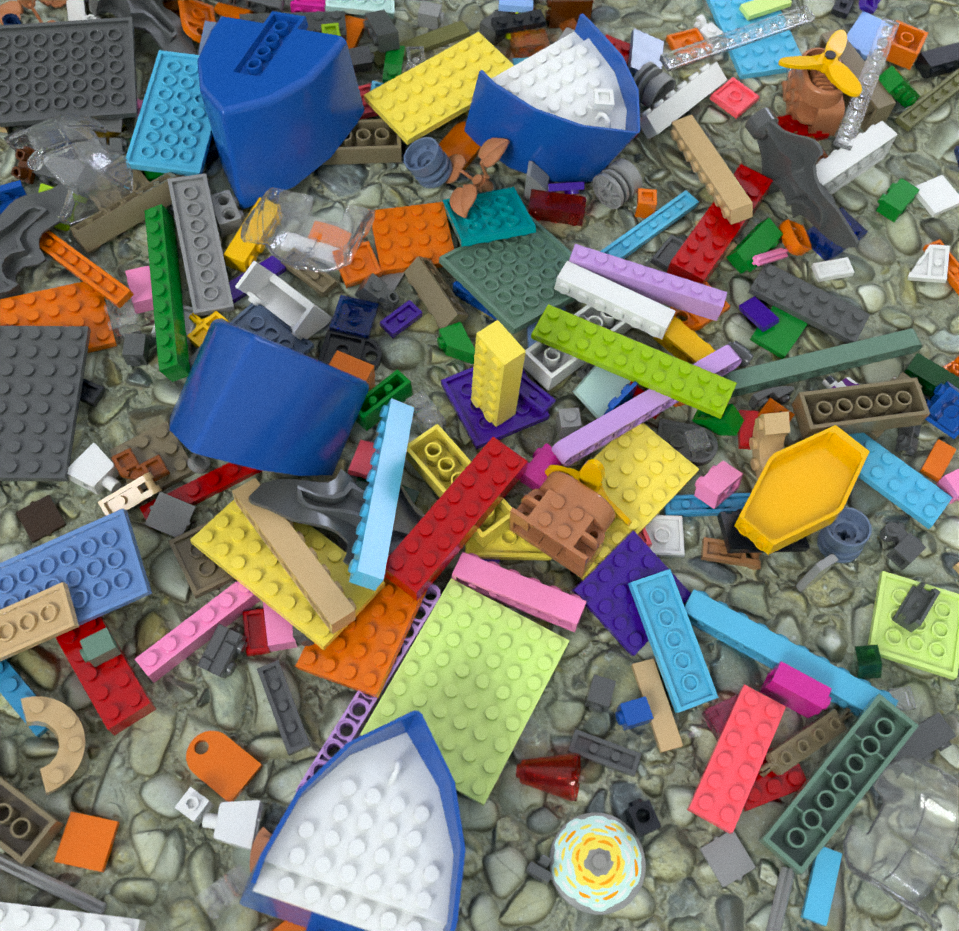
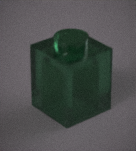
M878 645L854 646V664L858 679L881 678L882 661Z

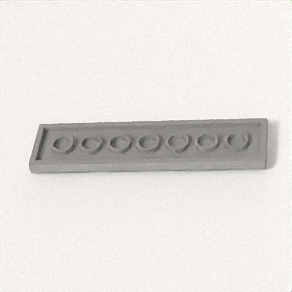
M204 173L167 179L193 313L198 316L210 315L215 311L219 313L233 311L234 304L207 175Z

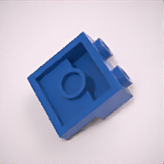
M947 381L944 385L940 383L934 389L935 395L930 400L925 399L930 412L925 420L955 439L959 435V389Z

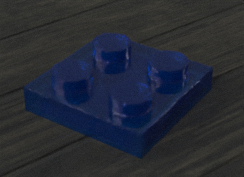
M340 295L329 327L330 330L369 338L379 309V303Z

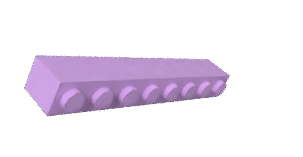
M575 244L569 262L655 302L717 321L727 296L725 291Z

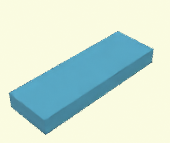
M823 847L814 858L801 918L821 926H827L842 853Z

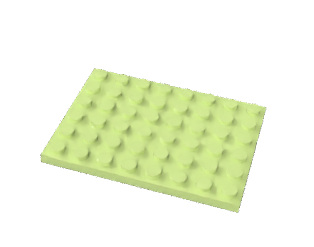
M451 578L360 736L415 710L421 712L455 781L456 791L484 806L567 648L569 640Z

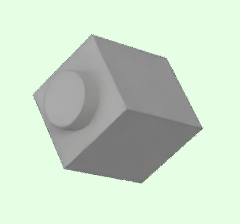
M422 1L418 11V26L434 30L438 29L440 23L444 21L442 5Z
M579 408L558 409L556 426L559 439L565 438L582 427Z

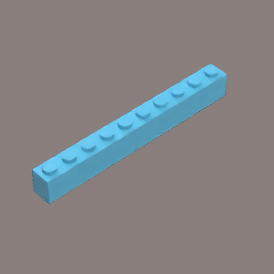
M392 398L387 405H383L380 411L382 420L379 422L376 430L379 435L376 437L373 448L376 450L371 457L370 465H372V469H370L366 479L369 485L363 494V499L366 500L359 513L362 520L356 529L358 540L353 545L352 553H354V559L351 560L348 567V572L351 573L350 583L373 591L384 580L414 407Z
M694 589L684 605L691 625L771 669L782 661L832 688L829 694L831 702L843 709L849 708L850 712L856 716L878 694H881L895 707L898 703V700L893 698L889 692L878 690L871 686V683L867 680L854 677L847 669L832 665L825 657L810 653L808 648L790 642L786 636L770 631L762 623H755L746 614L733 611L727 604L711 599L703 591Z

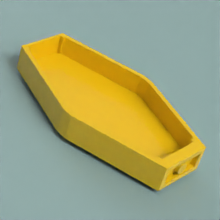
M834 425L774 453L768 459L734 526L740 534L748 537L759 550L769 555L832 524L843 510L870 451L838 426Z

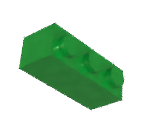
M893 65L877 77L888 93L905 109L908 106H912L920 97L910 82Z
M768 217L758 223L726 258L740 274L746 271L751 272L757 267V265L754 266L752 264L753 256L773 249L778 245V239L783 233Z
M398 369L367 393L356 422L368 431L382 420L380 411L383 405L389 403L391 398L404 403L413 395L411 381Z

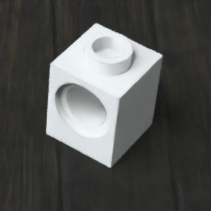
M190 787L175 808L197 825H200L205 812L209 813L214 804Z

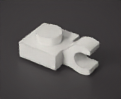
M702 14L696 17L697 22L693 26L698 28L709 45L722 37L723 32L712 22L707 24L706 18Z

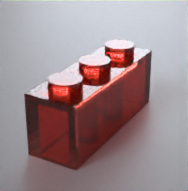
M531 189L528 213L537 221L541 220L582 227L587 197Z

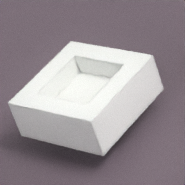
M594 88V109L613 110L615 105L613 89Z

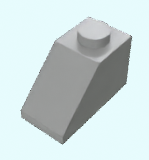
M533 161L528 163L523 200L545 203L546 195L550 196L551 193L548 192L549 176Z

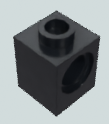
M639 798L628 803L629 808L624 813L637 838L661 828L650 799L643 802ZM637 811H642L646 814V823H641L637 820Z

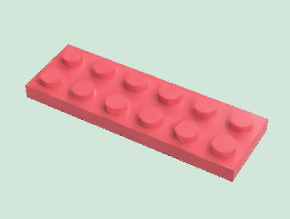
M745 684L741 687L689 803L688 811L729 834L733 833L786 706Z

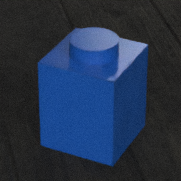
M646 696L621 703L617 707V712H615L616 720L619 725H622L624 731L649 724L654 719Z

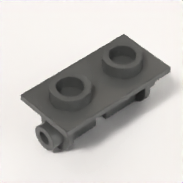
M92 137V139L88 140L89 146H92V150H89L88 153H94L95 157H105L106 153L113 154V157H121L128 152V150H125V147H128V140L123 137L109 138L110 145H107L106 137Z
M921 425L899 428L895 452L904 450L907 455H914L917 452L918 439L915 437H919Z

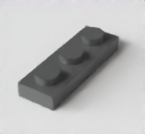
M577 729L574 730L567 751L569 754L631 777L635 776L641 757L639 752Z

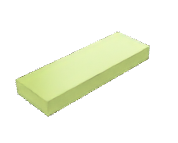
M753 0L741 4L739 10L748 21L791 6L792 1Z

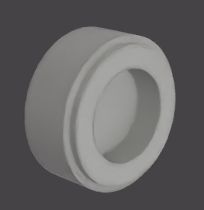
M193 453L188 459L187 464L193 472L203 474L210 467V460L206 456Z

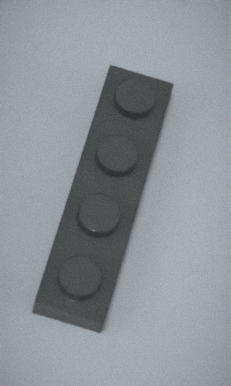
M279 660L257 668L288 756L311 747Z

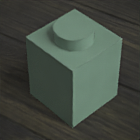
M107 627L80 640L83 649L79 651L85 663L89 661L94 667L121 654L113 634Z

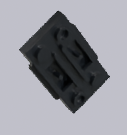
M742 509L731 512V514H726V512L718 514L717 518L727 553H765L759 550L748 537L740 534L734 526ZM804 537L775 552H806L810 547L807 538Z

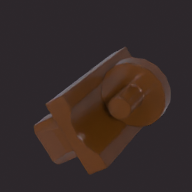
M23 145L22 148L17 149L15 156L19 163L18 166L12 167L11 175L27 184L33 185L35 179L33 172L39 162L41 152L28 145Z

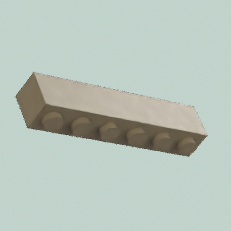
M171 172L165 173L69 229L85 252H94L105 242L115 240L117 235L129 232L138 223H144L145 210L160 204L165 208L171 205L172 200L167 179L177 178V176Z

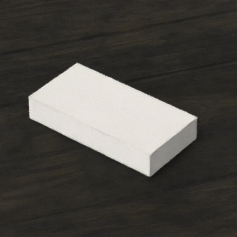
M848 257L816 262L811 266L817 282L851 277L855 273Z

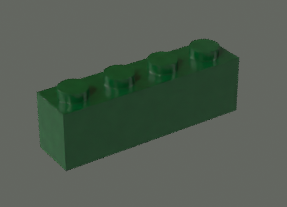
M919 353L914 356L904 370V373L909 377L918 379L919 384L922 385V393L931 398L935 395L934 389L940 383L944 385L948 381L959 389L958 376Z

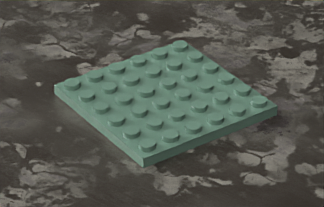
M532 216L531 218L536 225V233L494 240L489 243L474 244L472 246H460L439 257V263L513 335L539 321L548 304L560 309L576 300L554 289L557 276L565 263L569 261L572 252Z

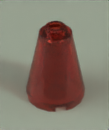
M579 753L522 759L521 764H517L516 778H520L521 784L568 801H577L580 786L578 781L579 775H581V755Z

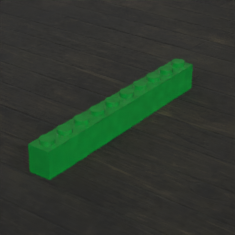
M160 204L145 210L159 371L170 381L174 382L188 377L190 366L174 217Z

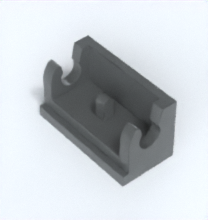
M924 582L910 588L892 619L909 632H913L922 625L940 594V591L936 588L931 589V591L925 590L924 586L926 583Z

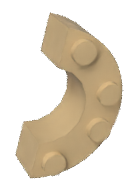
M789 411L761 414L755 419L753 436L749 439V446L753 455L750 464L752 470H755L757 480L768 459L774 453L784 449L785 437L790 433Z
M26 697L21 699V705L27 726L39 725L47 727L55 734L58 740L59 749L56 757L50 764L40 769L47 796L65 786L77 772L85 750L84 729L78 716L64 703L49 697Z

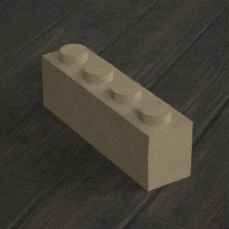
M418 256L404 271L408 278V283L415 288L417 296L425 303L427 311L435 318L440 329L460 321L463 323L469 317L429 258Z

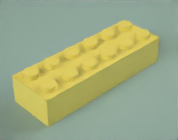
M498 320L476 333L471 393L473 405L476 408L479 407L483 411L485 419L489 423L492 422L495 427L516 414L526 353Z
M438 424L408 443L407 461L439 498L471 462ZM505 499L499 503L473 534L474 539L482 548L510 529V510L512 507Z

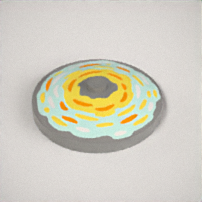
M604 813L579 815L568 821L559 830L551 844L549 858L551 860L548 866L549 872L553 873L551 876L552 883L561 898L574 909L591 915H607L626 907L639 893L646 870L644 851L636 834L620 819Z

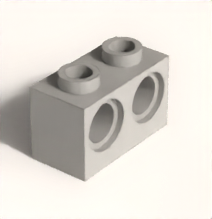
M230 190L212 194L214 214L222 237L238 232L245 221L242 210L238 211L237 209L239 203L236 196L232 197Z

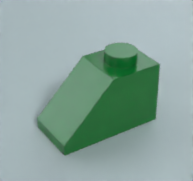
M461 321L439 329L437 344L440 349L444 350L446 356L474 364L475 348Z
M727 404L721 419L697 409L692 421L719 436H736L744 419L733 404Z

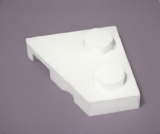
M930 244L914 269L908 274L907 280L946 283L950 246Z

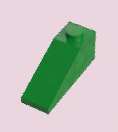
M400 46V49L386 51L382 83H386L402 74L405 46Z

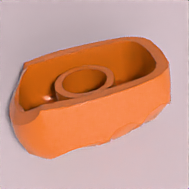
M789 219L784 220L779 225L778 229L783 233L781 236L782 243L790 254L802 256L811 250L812 246L803 225Z

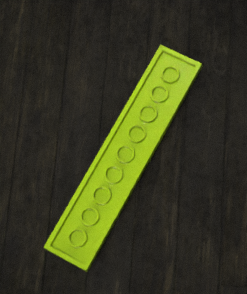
M549 304L531 334V339L632 382L636 381L639 385L719 419L722 418L737 384Z

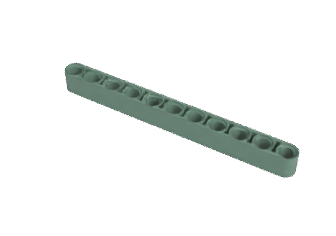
M911 328L731 371L722 377L737 383L731 395L732 398L909 355L919 351L923 345L915 330Z

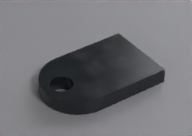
M328 329L318 359L329 365L338 350L374 365L376 371L381 364L382 353L378 343L370 338ZM369 355H374L377 357V359L374 361H368L366 357Z

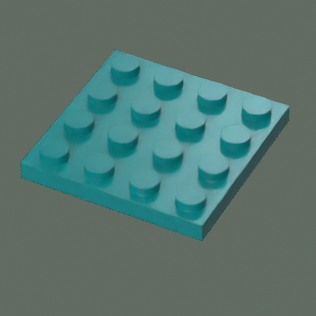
M514 187L477 193L476 200L468 211L466 218L459 216L453 211L450 206V199L442 200L446 214L461 247L536 233V225Z

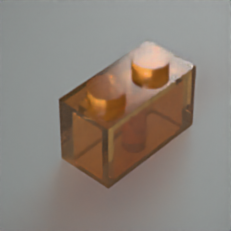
M545 29L511 33L510 48L513 58L530 57L550 44Z

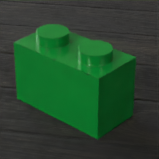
M903 178L896 184L893 182L887 190L888 194L884 193L878 200L879 206L876 212L895 223L913 202L920 189Z

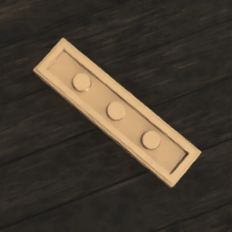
M654 658L632 664L631 667L641 697L646 696L654 717L650 725L659 752L663 753L682 748L683 744Z

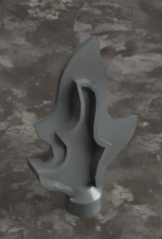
M89 0L88 2L89 10L95 17L102 12L112 13L117 18L132 17L134 29L144 30L150 34L162 51L198 55L192 39L182 28L181 18L163 6L162 2L166 0Z
M765 107L753 114L747 120L745 128L753 139H757L761 153L762 175L773 180L767 195L781 190L787 205H791L793 218L798 215L804 216L826 238L844 249L858 246L859 240L844 215L836 206L833 196L818 180L816 163L823 154L821 145L810 137L783 130L778 125L779 119L770 107Z
M66 180L50 190L24 195L14 200L1 213L0 299L23 295L24 291L16 283V276L24 268L39 266L47 261L40 250V239L45 232L64 221L72 213L75 201Z
M342 469L336 479L330 482L276 479L262 483L249 496L248 499L251 504L267 509L290 521L325 528L337 533L347 543L346 556L343 562L349 565L351 560L354 559L352 548L355 541L358 540L356 529L362 520L359 513L366 500L363 499L365 490L359 488L350 475ZM400 485L388 555H391L424 517V514L414 505L402 485Z

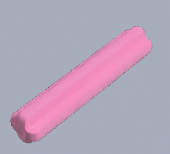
M779 248L755 255L752 258V264L754 266H762L788 257V249Z

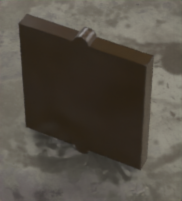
M50 495L36 502L32 501L30 505L16 512L32 543L46 536H52V533L66 526Z

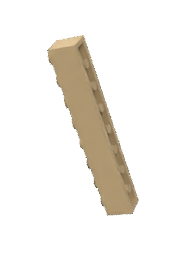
M690 115L673 121L672 130H670L672 140L677 142L680 151H683L686 161L691 163L693 172H697L701 184H705L707 193L712 195L714 203L717 207H720L723 217L727 218L731 225L753 217V202L695 118Z
M254 478L234 489L232 493L236 505L330 632L334 634L356 620L355 610L357 607L351 598L347 599L340 583L337 580L335 582L332 580L328 567L325 564H320L317 560V553L312 547H307L300 531L296 532L293 528V522L249 502V496L261 485L257 479Z

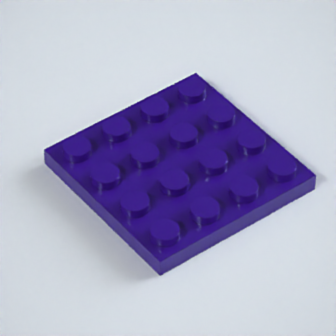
M473 367L441 380V385L476 450L484 447L492 437L501 440L546 421L550 417L548 411L541 416L518 398L516 414L495 427L492 422L489 423L485 419L483 411L479 407L476 408L471 401Z
M633 530L596 565L572 592L586 601L585 606L631 656H635L649 640L628 583L668 570V568ZM672 573L684 604L691 593Z

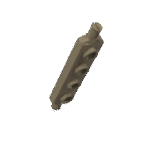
M845 708L838 713L836 709H831L766 753L767 763L761 766L759 774L765 777L771 771L776 775H782L847 730L844 721L853 715L850 712L851 710Z

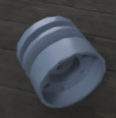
M431 137L417 139L407 148L404 154L406 168L415 176L421 186L433 189L439 187L446 182L453 170L450 158L437 141Z
M844 507L832 524L820 530L817 537L818 548L825 557L834 554L838 559L836 563L852 562L859 557L872 533L871 524L861 511L851 507Z

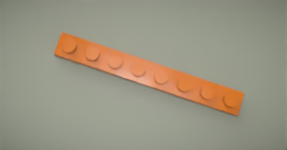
M48 230L41 237L40 250L119 309L134 295L129 288Z

